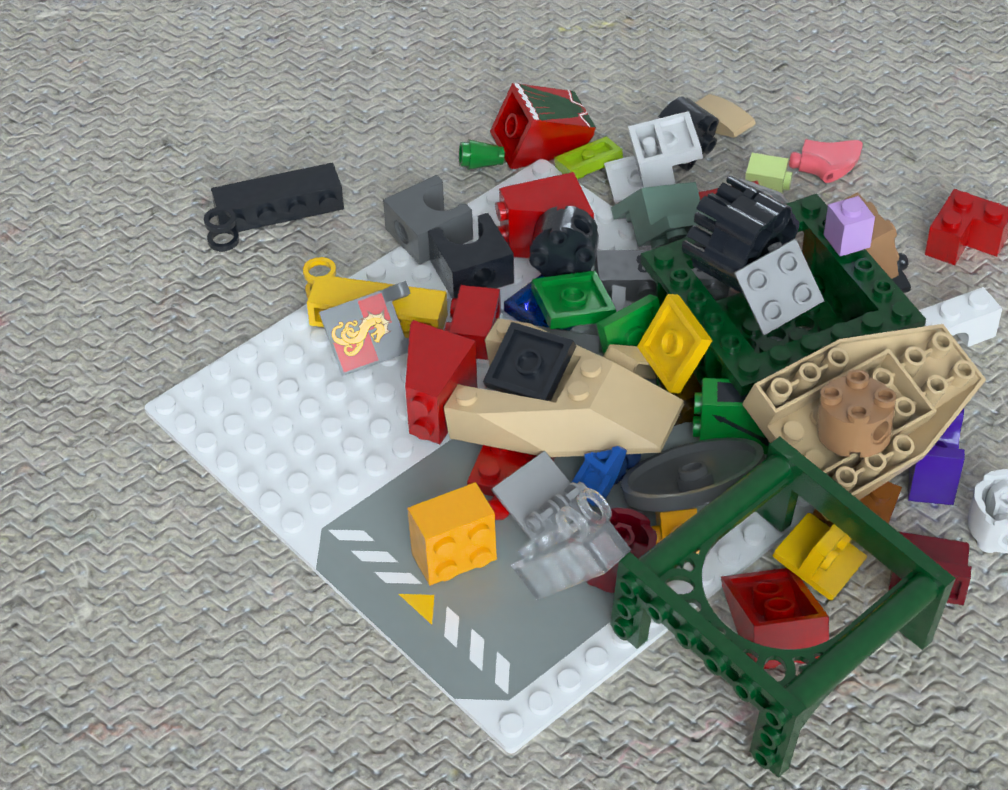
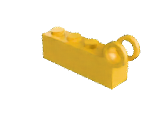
M325 257L310 259L303 266V275L307 281L305 291L308 298L310 326L324 327L319 315L320 311L372 294L395 284L335 277L336 265L332 260ZM318 265L330 268L328 274L317 277L311 275L309 270ZM408 286L411 294L392 302L405 338H409L410 324L413 320L443 330L448 316L446 291Z

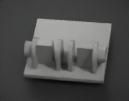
M795 238L784 245L781 242L770 245L768 247V254L734 272L763 335L824 302Z
M543 451L491 489L536 547L589 508V505L585 502V495L588 494L586 485L582 482L577 484L574 482L570 483L546 451Z

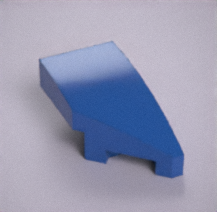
M615 446L610 450L584 454L585 461L572 482L576 484L582 482L586 485L588 494L585 495V500L592 506L601 508L610 493L627 452L625 448Z

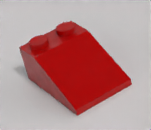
M788 568L721 576L722 588L737 633L743 638L777 649L808 648L829 640V615L802 579ZM746 653L752 660L757 662L756 657H754L750 653ZM769 660L765 664L764 669L776 668L781 663L776 660ZM798 660L794 661V663L797 662V663L805 664V663L802 662V661H798Z

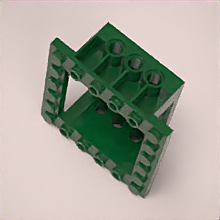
M817 193L787 203V205L792 208V212L799 221L798 232L803 231L804 233L802 253L824 302L765 335L762 334L743 294L737 293L716 301L692 271L695 267L692 266L691 257L682 252V244L685 240L692 244L696 241L687 237L641 253V264L656 283V297L659 299L660 307L668 294H678L713 340L693 371L701 387L703 378L728 379L740 396L749 394L755 383L839 339L924 327L926 318L866 249L843 256L838 255L824 236L828 206ZM799 326H807V327L811 328V330H808V331H807V330L804 329V328H797V327H799ZM776 336V337L781 338L782 340H781V341H777V340H775V339L768 338V337Z

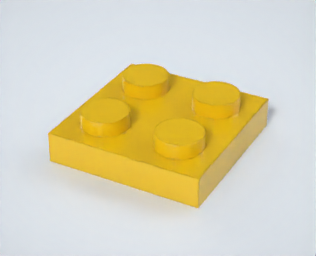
M668 294L637 348L668 392L681 393L713 340L678 294Z

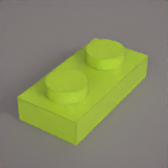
M603 137L554 157L555 167L562 174L574 172L576 178L581 179L587 174L605 168L604 163L622 159L623 149L608 137Z

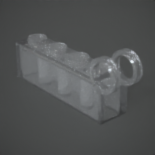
M585 488L577 495L578 506L584 515L568 506L561 508L555 515L558 529L554 532L550 530L538 539L533 538L518 549V553L521 556L511 566L537 600L605 574L631 551L630 547L609 521L612 516L611 508L604 497L597 491ZM586 498L591 499L597 504L602 515L592 510ZM565 516H566V517H569V518H570L571 520H573L574 522H572L571 524H569V523L566 521Z

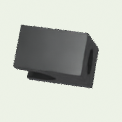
M438 175L383 199L385 229L419 265L430 260L429 230L440 228L443 230L444 236L456 244H464L473 240L472 209L465 203L444 211L443 180Z

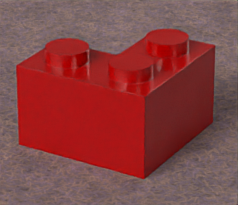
M953 189L930 226L925 255L954 266L966 246L997 257L1008 239V207L967 192Z

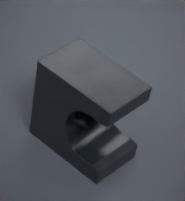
M489 213L478 215L479 239L473 243H453L444 236L443 230L440 228L428 231L430 261L451 298H458L461 285L497 289L514 283V253Z

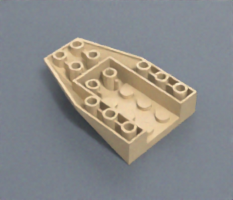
M944 324L839 339L755 383L744 400L743 406L770 443L780 436L860 500L923 459L986 379ZM851 370L867 372L869 377L884 383L897 395L890 443L882 452L870 457L860 458V452H850V457L838 455L828 450L818 437L817 422L821 389L830 381L847 376V373Z

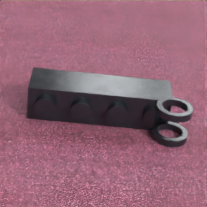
M332 162L211 188L214 208L204 215V224L206 229L209 230L207 235L209 247L219 252L229 251L239 243L238 232L343 210L342 185ZM216 216L219 225L210 223L211 218ZM228 233L233 236V239L225 244L213 241V238L218 234Z

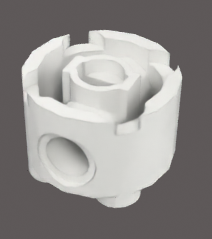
M1008 469L989 472L984 475L983 481L980 483L978 481L974 488L968 513V528L972 536L977 540V546L987 553H1008Z

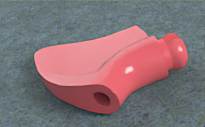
M806 139L802 154L797 152L791 153L789 167L792 169L797 168L800 172L816 175L823 182L830 183L843 177L854 168L860 158L863 143L859 140L828 143Z

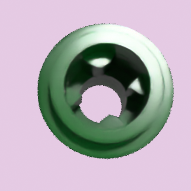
M468 139L467 142H460L459 166L470 170L503 165V146Z

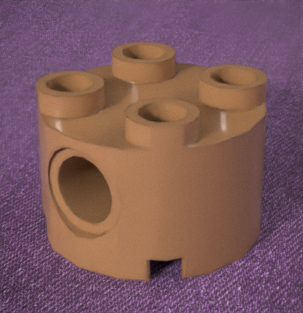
M851 370L847 373V376L830 381L820 392L817 422L820 442L828 450L846 457H850V452H860V458L870 457L882 452L889 445L891 439L896 393L884 383L869 377L868 373L863 370Z

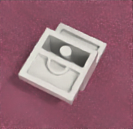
M689 111L628 126L634 156L604 163L614 203H619L641 188L675 184L672 166L686 164L703 158L702 149Z

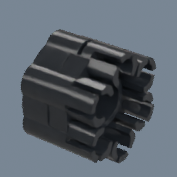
M729 176L726 178V182L732 186L722 182L716 194L710 193L707 197L704 196L696 207L697 210L714 218L716 221L696 212L694 222L700 226H692L686 235L696 242L692 244L686 240L683 241L682 252L691 257L692 266L743 294L734 272L768 254V247L777 242H781L784 245L793 240L799 230V221L792 212V208L787 204L734 176Z

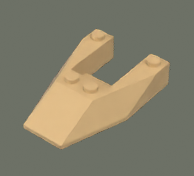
M498 318L485 339L489 366L511 322L541 331L545 330L530 323ZM576 345L577 347L551 401L458 384L445 404L444 412L450 439L537 456L543 451H546L550 457L585 456L584 454L610 450L615 446L625 448L627 450L626 454L661 453L684 406V401L617 363Z

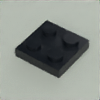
M511 322L483 383L486 388L502 393L551 401L577 346L571 339Z

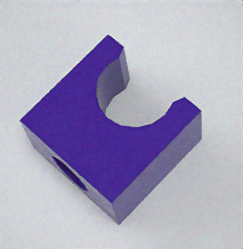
M964 408L927 455L909 467L908 501L954 505L965 460V449H959Z

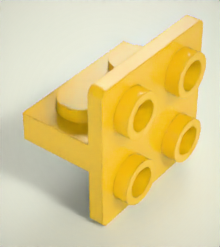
M807 513L772 554L777 561L831 601L867 559L866 554L850 543L851 537L835 524L829 527L811 513Z

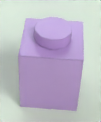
M859 196L828 204L824 236L839 256L870 248L875 216Z

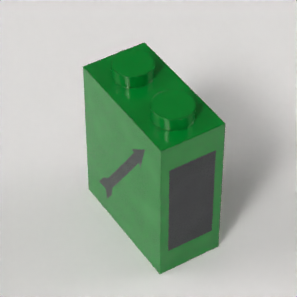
M703 378L702 392H695L694 414H700V416H693V437H699V441L715 438L749 439L759 443L763 448L764 454H767L770 444L769 440L743 406V402L748 394L740 396L728 379Z

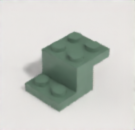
M696 182L641 188L611 207L614 220L626 218L627 222H632L638 247L651 245V249L687 238L686 235L692 226H700L694 222L696 212L716 221L714 218L696 209L700 202Z

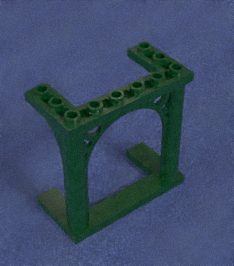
M779 436L769 444L767 457L762 463L645 554L637 558L629 552L619 560L610 625L620 639L627 640L638 649L648 641L651 619L658 624L662 623L674 634L682 647L691 649L703 660L711 673L717 676L720 675L728 682L741 700L750 702L759 710V715L749 752L752 753L754 760L759 766L769 769L779 778L790 767L802 727L825 698L852 671L898 631L921 650L932 642L956 578ZM798 496H801L902 580L830 640L802 649L771 648L743 638L718 618L708 603L704 592L702 569L706 557L713 546L755 511L782 533L791 525ZM687 562L694 568L691 572L683 569ZM673 580L685 581L693 586V590L686 594H677L667 583ZM689 603H694L699 607L700 611L698 612ZM746 653H750L754 657H756L757 662L752 660ZM769 660L779 661L785 669L784 679L777 682L764 670L765 664ZM796 660L802 661L806 664L803 666H799L798 671L800 673L798 675H796V667L794 664V661Z

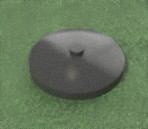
M715 438L691 442L667 449L636 464L623 476L621 488L626 503L635 509L662 512L694 508L709 504L765 460V455L759 443L744 438Z

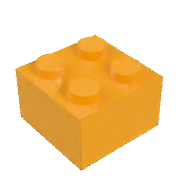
M476 482L407 508L412 556L429 586L441 581H448L456 575L474 568L484 567L490 562L497 560L495 513Z

